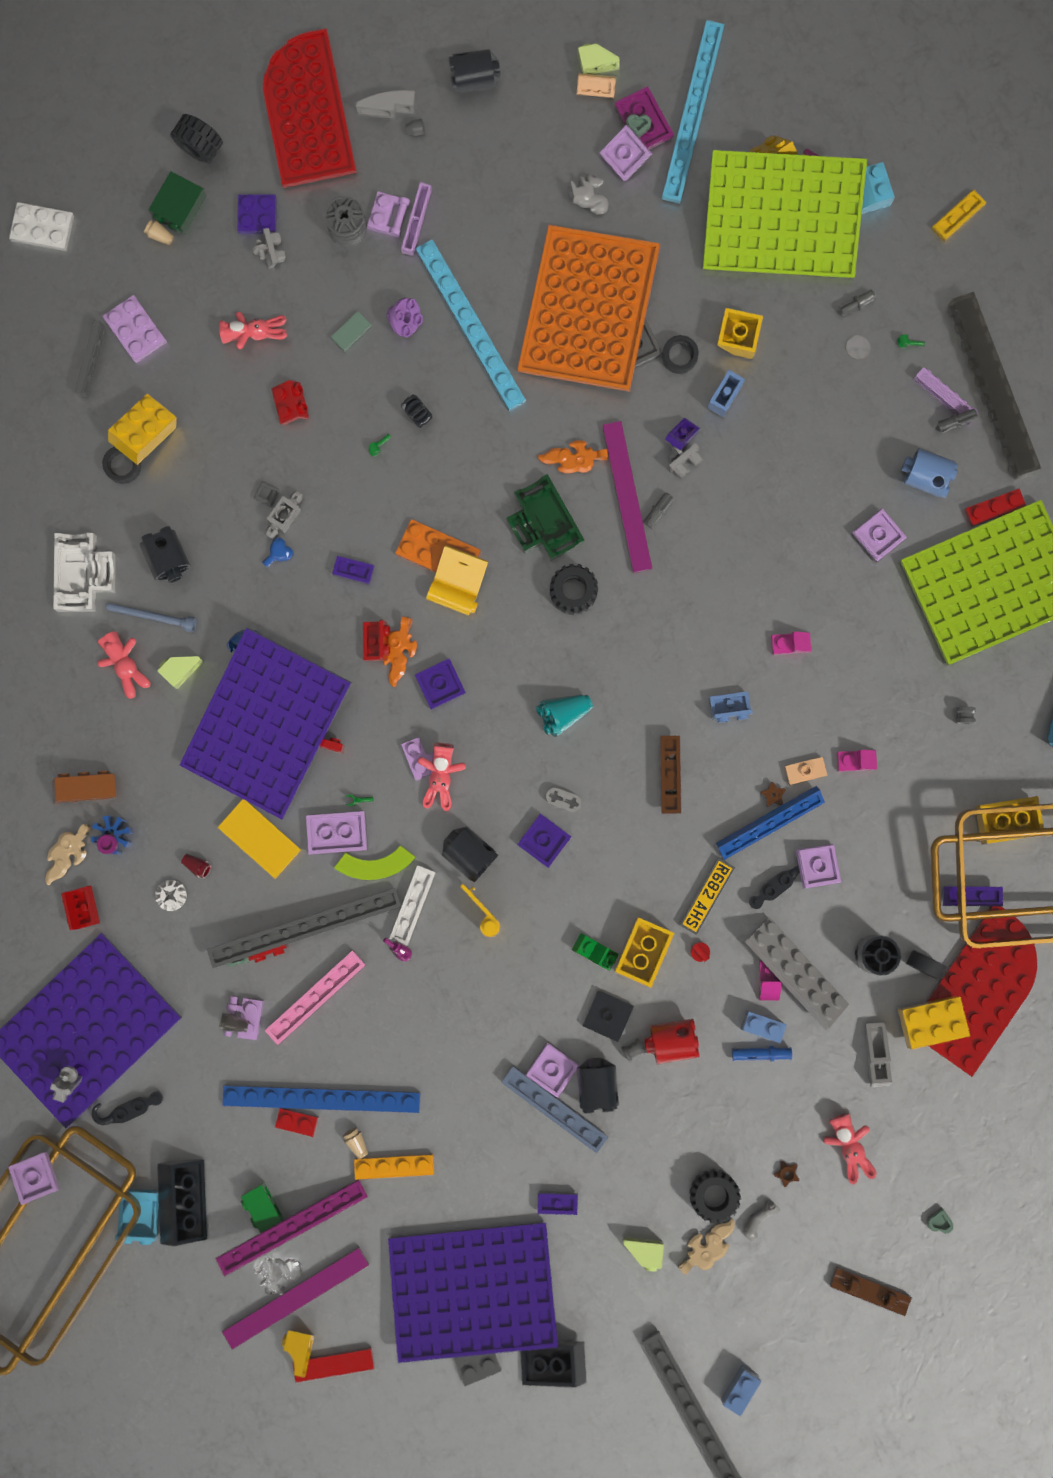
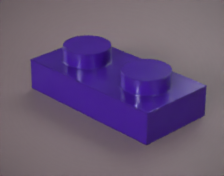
M684 417L667 434L665 440L673 447L681 450L698 433L700 427Z
M337 556L332 575L370 585L375 566Z
M538 1192V1214L577 1215L578 1194Z

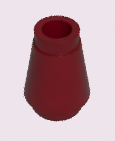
M185 854L181 860V864L197 878L201 877L204 879L211 870V865L207 860Z

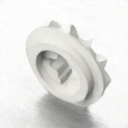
M176 880L164 881L155 892L156 902L160 908L166 911L180 909L187 898L185 887ZM165 890L169 892L175 891L173 896L177 901L172 899L166 900L168 895Z

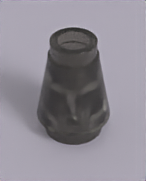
M229 1012L227 1014L222 1013L219 1029H223L224 1032H247L249 1021Z

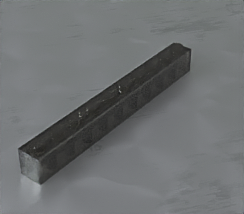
M971 292L953 298L948 304V313L954 319L955 332L957 335H960L962 350L968 356V366L973 370L975 384L981 390L982 403L987 406L989 411L988 419L995 427V437L997 440H1000L1002 446L1001 453L1008 461L1009 474L1014 477V480L1037 473L1041 466L975 293Z

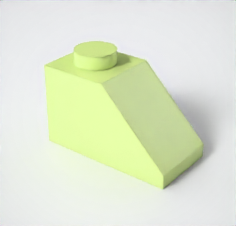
M588 43L578 47V60L582 74L595 75L619 69V57L600 45Z
M198 656L170 657L161 662L159 665L160 669L157 672L174 688L178 689L204 661Z
M623 1237L625 1247L641 1267H645L647 1271L662 1269L663 1241Z

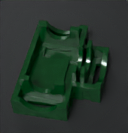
M548 474L541 477L535 483L514 492V496L519 501L522 510L507 517L506 520L525 554L531 551V549L542 545L552 561L584 544L585 539ZM540 485L543 486L542 488H540V489L534 491L533 493H531V494L525 496V494H526L527 492H529V491H531V490L537 488V487L540 486ZM517 524L527 540L525 543L515 527ZM572 540L574 541L573 544L560 551L555 550Z

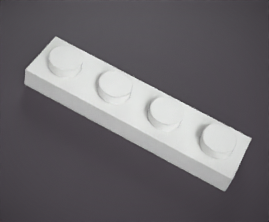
M417 865L389 939L408 946L436 872Z

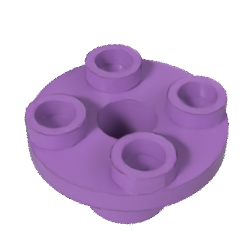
M411 298L398 300L395 305L388 309L386 315L393 331L403 337L412 335L423 322L419 305Z

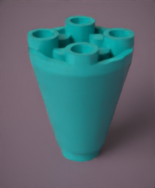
M581 694L545 699L536 706L537 714L542 717L544 722V732L554 737L559 736L586 715L590 709H593L592 701L587 694L584 696Z

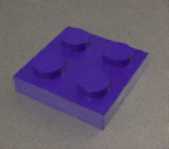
M276 194L238 195L239 234H263V229L269 228L270 232H276Z
M450 658L415 674L431 710L466 694Z
M540 814L517 845L549 868L571 836Z

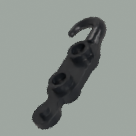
M799 866L780 872L761 887L760 895L752 896L749 899L750 907L752 909H759L765 900H774L790 888L800 873Z
M156 1091L151 1093L149 1098L137 1097L117 1106L105 1118H100L97 1115V1110L101 1106V1103H98L92 1109V1119L95 1123L102 1126L112 1123H125L146 1113L150 1105L157 1106L161 1104L163 1095Z

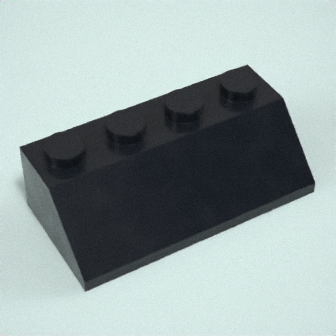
M204 1159L157 1163L160 1244L179 1246L207 1240Z

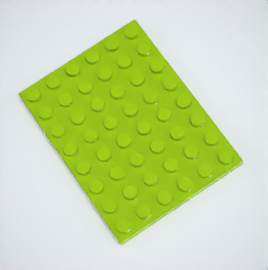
M712 150L703 269L855 278L867 159Z
M1042 500L900 560L947 666L1053 621V524Z

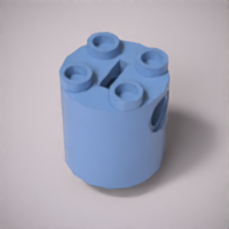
M918 448L914 457L907 456L903 463L901 471L907 472L904 484L937 497L946 498L950 489L948 487L950 480L953 481L956 477L958 464L953 460Z

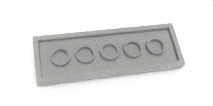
M770 917L745 941L825 1030L830 1028L849 1006V1003Z

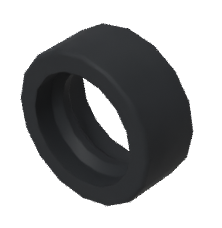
M673 336L664 345L662 353L663 364L672 373L684 374L689 372L697 363L699 355L698 346L688 336ZM674 345H686L691 350V359L685 365H676L670 360L669 351Z
M112 447L103 457L102 465L104 472L116 483L126 484L132 482L140 473L141 462L138 465L133 462L131 471L126 475H116L111 469V461L115 456L123 453L116 447Z
M912 950L906 962L907 965L939 981L947 968L942 963L915 950Z

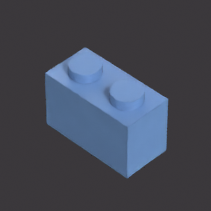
M728 370L707 408L724 418L741 390L745 379Z
M746 1010L740 1029L781 1043L787 1024Z
M741 1365L721 1398L723 1406L741 1417L761 1383L759 1375Z

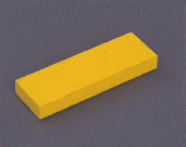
M973 189L936 222L931 229L945 242L987 202Z

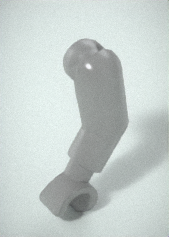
M767 1202L766 1209H761L750 1216L744 1230V1235L749 1241L757 1239V1230L760 1222L765 1220L768 1215L777 1214L780 1211L774 1202Z

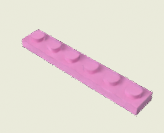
M352 950L273 1022L265 1032L279 1045L366 964Z

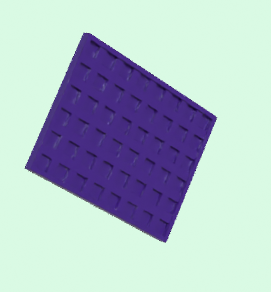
M246 628L179 765L266 812L283 819L352 682L260 633Z
M101 933L0 1029V1058L65 1128H68L182 1017L117 947ZM72 1066L77 1070L78 1076H82V1081L72 1094L67 1095L65 1102L53 1099L55 1091L50 1089L51 1084L60 1075L64 1067Z
M546 1223L388 1238L398 1363L558 1347Z

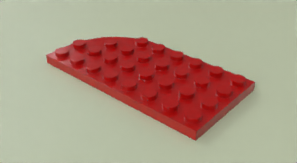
M327 28L297 35L289 39L287 44L276 50L272 55L263 79L264 99L283 188L357 173Z
M991 906L988 911L1006 909L1001 906ZM1016 917L982 919L969 937V940L971 942L1032 937L1019 919ZM965 943L925 1002L951 996L961 997L970 1036L929 1045L928 1047L970 1077H973L1034 985L1037 974V952L1035 945L975 948Z

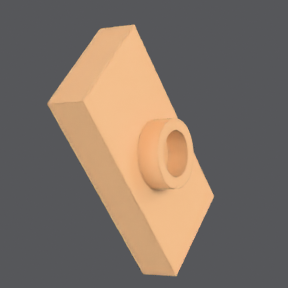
M578 73L577 94L614 98L616 77Z
M823 757L784 766L789 785L828 776Z

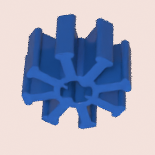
M107 815L102 817L106 828L101 826L102 824L94 823L92 829L102 832V835H109L110 832H114L115 838L118 843L123 844V847L129 848L132 844L131 841L122 838L123 835L134 834L131 827L120 830L124 822H127L124 818L116 817L117 820L113 824V816ZM102 835L91 836V842L97 843ZM119 844L116 851L112 854H122V851H120Z

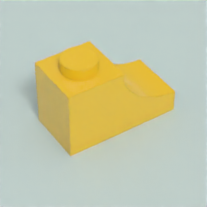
M288 1330V1333L284 1334L282 1340L283 1351L288 1352L293 1359L294 1375L305 1377L314 1336Z

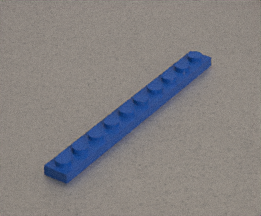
M224 1085L222 1106L419 1113L420 1092Z

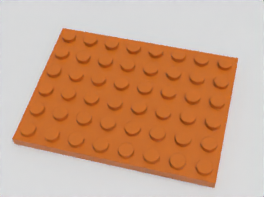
M549 225L518 372L630 392L660 251V243Z

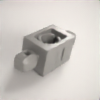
M294 491L289 496L290 499L282 496L267 517V521L271 526L268 525L265 535L269 538H275L278 530L285 534L300 513L301 509L297 506V503L300 504L303 495L298 491ZM288 510V516L280 519V513Z

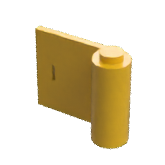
M445 545L426 600L468 616L471 613L475 614L478 607L476 599L489 561Z
M462 884L460 887L487 915L480 924L482 934L487 937H493L498 934L501 928L499 920L472 892V890H475L474 887L469 889L465 884Z

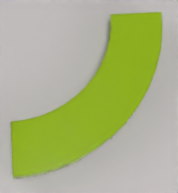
M400 845L392 854L378 860H361L345 853L334 868L352 878L378 880L399 873L410 865L416 857Z

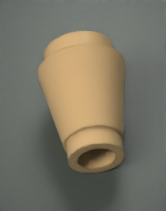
M150 220L144 230L148 238L170 245L174 238V235L157 221Z
M353 1128L343 1135L345 1144L358 1159L368 1154L361 1131Z

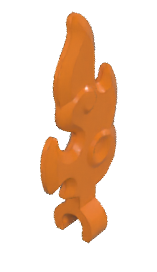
M577 440L569 444L570 447L576 449L575 454H572L568 448H553L543 455H538V459L545 464L560 463L561 466L557 470L562 473L569 474L578 471L586 473L592 469L594 460H608L607 449L593 451L591 447L586 449L585 445L587 443Z
M404 616L401 619L400 631H391L390 636H387V644H390V655H387V661H383L384 665H387L389 662L392 664L388 678L393 687L397 686L398 680L406 671L407 657L402 653L403 650H408L410 658L415 655L417 650V641H410L412 635L409 633V629L413 619Z

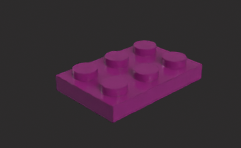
M648 86L614 103V107L625 126L630 115H647L650 117L651 127L640 137V140L648 149L674 137L673 131Z

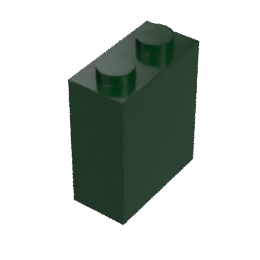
M170 171L148 210L154 221L160 224L163 222L176 233L180 231L185 234L207 195L204 188Z

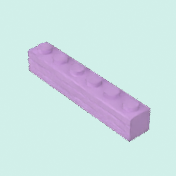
M421 182L419 184L401 248L404 254L414 256L432 192L431 185Z
M923 367L915 376L914 380L954 414H961L975 409L970 407L966 400L961 399L956 392L951 391L949 386L943 384L937 376L932 375L929 369Z

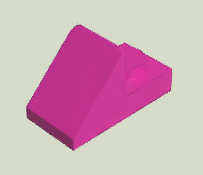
M794 631L791 634L771 636L773 655L812 652L810 633Z
M876 750L837 752L838 772L877 770Z
M759 961V1000L780 1001L782 982L763 961Z

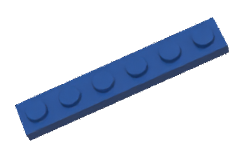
M816 785L718 841L716 846L722 858L726 860L824 804L825 801L820 789Z

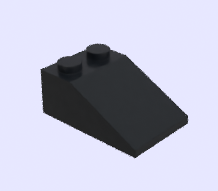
M558 1341V1347L520 1351L522 1385L577 1388L587 1383L584 1341Z

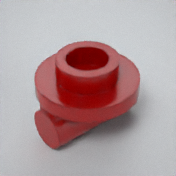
M697 942L691 948V956L695 961L706 962L710 958V948L705 943Z

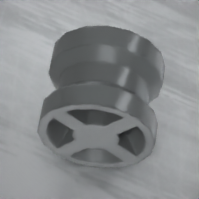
M956 707V712L958 713L957 724L976 723L974 718L976 707Z

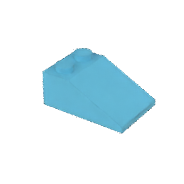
M883 162L866 167L862 214L891 206L895 198Z

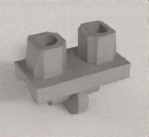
M269 228L263 229V234L260 235L259 240L255 241L256 246L252 248V252L254 255H259L261 260L266 258L268 269L274 268L276 263L283 262L286 256L283 249H274V245H280L281 243L279 232H270Z
M696 443L684 453L683 451L687 448L686 446L681 450L671 446L673 453L669 455V458L673 460L678 457L669 465L668 470L671 474L675 472L676 475L682 478L689 472V469L684 464L687 460L694 467L702 462L703 458L698 452L699 447Z
M64 1067L60 1075L51 1084L50 1089L55 1091L53 1099L65 1102L67 1095L72 1094L74 1089L81 1083L82 1076H78L77 1070L74 1067Z

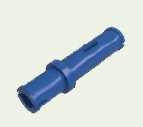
M792 1047L732 1048V1061L770 1060V1062H774L775 1060H792Z

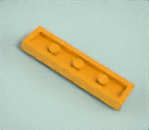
M433 1154L355 1158V1180L434 1175Z

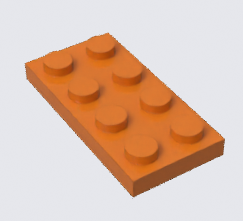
M411 519L395 554L436 573L445 545L479 557L481 550Z

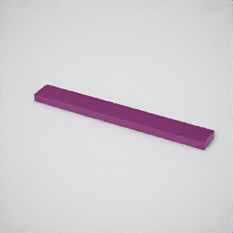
M622 422L603 424L604 437L633 573L652 570Z
M358 1179L217 1256L215 1259L225 1277L368 1198Z
M360 1247L223 1330L222 1333L231 1349L236 1348L369 1266V1262Z

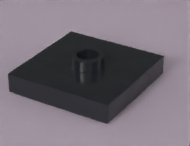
M598 990L582 1026L619 1042L634 1006Z

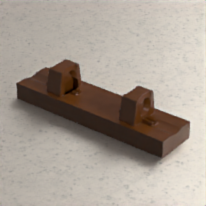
M660 736L661 814H681L680 736Z
M838 1267L835 1268L829 1285L831 1288L902 1316H906L912 1299L907 1294ZM888 1293L889 1300L887 1303H884Z

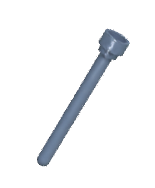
M107 603L105 606L109 611L178 625L185 631L192 633L195 631L197 618L191 616L182 619L113 603Z

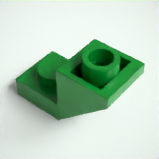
M580 933L571 949L608 971L611 970L619 955Z

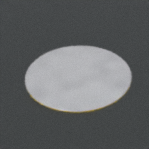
M852 336L846 343V351L854 359L865 358L870 352V342L864 336Z

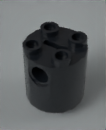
M490 49L452 54V57H449L451 72L454 71L455 76H451L453 91L461 93L495 88L500 78L499 60Z
M166 526L154 535L148 533L142 536V542L139 546L154 580H168L169 583H174L183 578L182 573L186 572L191 565L176 531L172 530L170 526Z
M468 826L454 829L443 841L442 856L474 883L499 856L491 846Z
M870 935L860 939L854 953L855 961L860 969L879 976L888 975L895 971L901 960V952L897 943L891 938L882 935Z
M604 1058L586 1060L577 1068L580 1109H582L583 1113H594V1110L602 1109V1112L614 1111L619 1106L616 1065Z

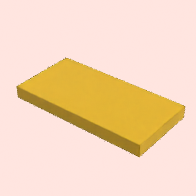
M244 799L217 827L274 879L284 871L301 851L293 841Z

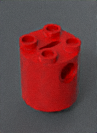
M694 1019L650 1025L651 1036L644 1038L647 1054L655 1056L657 1065L700 1057L698 1037L695 1036Z

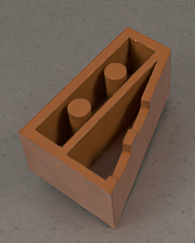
M98 771V775L80 772L78 776L70 777L69 773L57 774L58 778L52 780L53 804L113 799L116 797L115 774H110L109 771Z

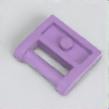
M378 191L367 229L400 237V227L410 200L405 197H396ZM394 205H398L399 208L393 227H388Z

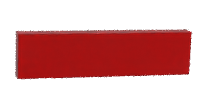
M372 1347L309 1358L305 1377L294 1375L295 1383L373 1370L375 1366Z

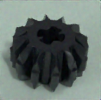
M414 394L410 397L408 396L401 404V408L419 428L427 425L433 418L431 412Z

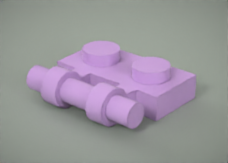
M230 996L229 1004L226 1007V1010H228L227 1019L223 1025L225 1028L224 1036H232L233 1029H238V1038L258 1040L264 1001L243 998V1004L237 1005L238 997ZM236 1011L241 1012L239 1023L234 1022Z

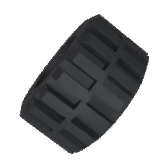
M183 114L170 133L173 141L184 152L205 163H211L223 145V140L211 126L189 114Z
M573 563L567 567L564 565L555 572L550 583V596L552 603L555 604L558 610L561 609L565 614L568 612L570 615H574V613L582 614L583 611H587L593 606L598 594V582L595 579L594 573L589 571V568H583L581 564L575 566ZM572 579L579 580L585 586L584 595L575 600L567 598L562 591L563 584Z
M711 1169L709 1172L706 1170L703 1172L704 1174L696 1176L697 1179L693 1180L692 1188L689 1191L690 1202L696 1214L703 1220H708L714 1224L715 1222L723 1223L725 1219L727 1221L730 1220L731 1215L735 1216L737 1213L736 1209L740 1207L741 1195L740 1189L732 1177L724 1173V1171H716L715 1169ZM714 1185L722 1186L726 1191V1199L718 1207L708 1206L703 1199L705 1191Z

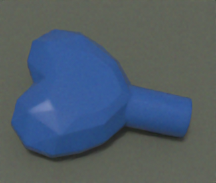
M276 538L271 543L270 555L262 563L268 567L275 560H289L293 556V550L286 546L282 538Z

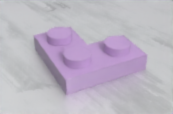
M418 737L401 744L415 780L431 775L433 771L420 765L417 761L418 758L423 757L433 762V752L426 755L420 738Z

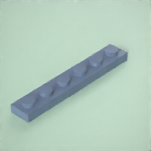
M512 1066L502 1080V1084L596 1154L608 1139L607 1135L529 1079L514 1066Z

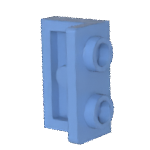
M748 691L709 697L712 720H718V723L728 722L729 718L737 717V720L748 719V715L753 713L750 707Z

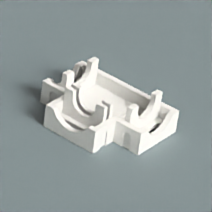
M55 533L53 609L57 612L96 611V592H115V554L113 552H96L97 536L94 533L81 535ZM66 540H86V542H66ZM107 563L110 565L109 582H107ZM66 603H85V606L68 607Z

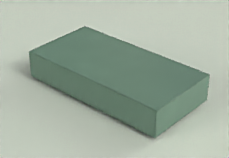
M357 311L331 336V339L345 352L372 325Z

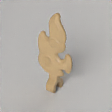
M82 824L76 835L71 832L62 833L58 838V842L52 846L47 860H54V865L46 873L45 881L47 885H50L53 881L62 878L66 874L67 869L71 866L70 855L73 854L75 856L74 865H78L84 860L87 851H82L81 847L85 846L83 840L92 831V827L88 824Z
M731 1219L727 1223L715 1225L706 1234V1245L704 1246L700 1243L703 1235H695L688 1243V1247L693 1248L691 1252H688L689 1258L678 1266L681 1272L686 1275L694 1265L702 1270H708L714 1265L715 1261L721 1259L729 1248V1244H722V1240L733 1232L735 1221Z

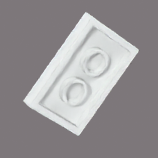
M17 202L9 239L14 242L67 251L74 214Z

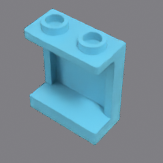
M128 1189L127 1192L139 1201L141 1215L123 1244L140 1241L142 1245H151L152 1242L158 1239L159 1234L158 1190ZM124 1198L119 1204L118 1232L115 1235V1240L120 1238L133 1216L132 1205Z

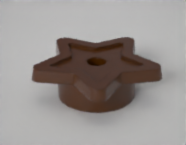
M771 782L767 790L761 791V794L766 797V806H770L773 803L783 805L781 796L786 789L777 788L774 782Z
M781 1161L780 1170L774 1176L782 1179L783 1186L787 1187L790 1182L800 1180L796 1175L798 1165H787Z

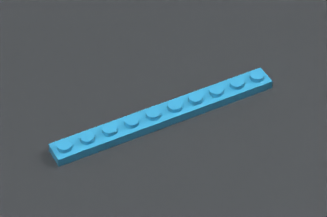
M706 20L662 196L663 200L679 204L681 202L725 24Z
M430 240L417 247L416 251L508 410L510 411L525 403L526 399L434 241Z

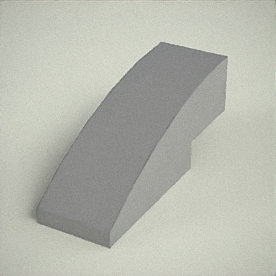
M406 90L378 93L356 102L357 113L395 118L396 111L414 113L416 94L415 91Z
M885 1022L865 1024L870 1087L890 1086L892 1084L891 1058Z

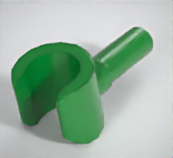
M908 334L900 335V338H897L900 348L912 345L925 346L923 341L909 340Z
M389 434L380 441L369 445L368 450L372 457L381 452L379 446L391 438Z
M351 794L346 796L353 797L354 799L352 804H346L348 806H355L361 802H374L373 797H357Z

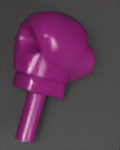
M384 938L383 942L390 946L389 949L393 951L397 959L403 962L411 959L412 951L407 945Z

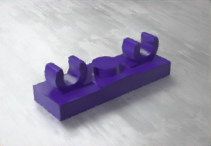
M942 886L943 906H958L957 886ZM965 886L966 906H1003V887Z

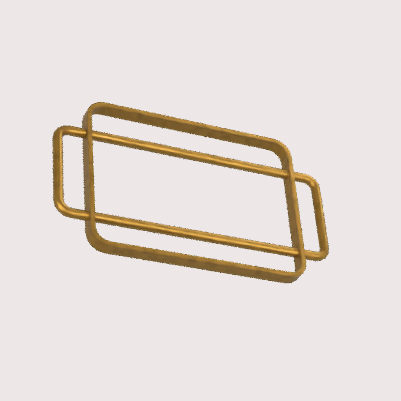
M1053 803L968 809L961 812L956 818L955 835H943L933 841L931 845L933 911L937 919L941 921H959V934L964 943L975 948L1053 942V936L971 942L969 940L966 920L1053 914V906L966 913L963 842L1053 836V828L963 834V822L969 815L1053 809ZM943 843H955L958 913L944 914L941 911L939 847Z
M79 1126L67 1128L58 1142L44 1134L27 1138L9 1166L19 1163L31 1143L39 1139L53 1148L49 1155L52 1165L58 1155L61 1154L117 1194L20 1346L18 1347L0 1334V1345L14 1354L6 1367L0 1366V1375L10 1374L20 1359L31 1366H38L49 1360L141 1215L139 1201L127 1192L136 1177L135 1166L128 1159ZM71 1135H79L127 1169L128 1176L121 1187L64 1147ZM9 1168L6 1169L0 1179V1192L11 1176ZM124 1198L132 1205V1219L42 1359L33 1358L25 1351ZM19 1202L0 1231V1246L28 1203L21 1205Z

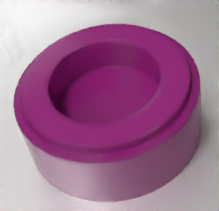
M102 835L97 841V848L103 854H112L118 847V841L112 835Z

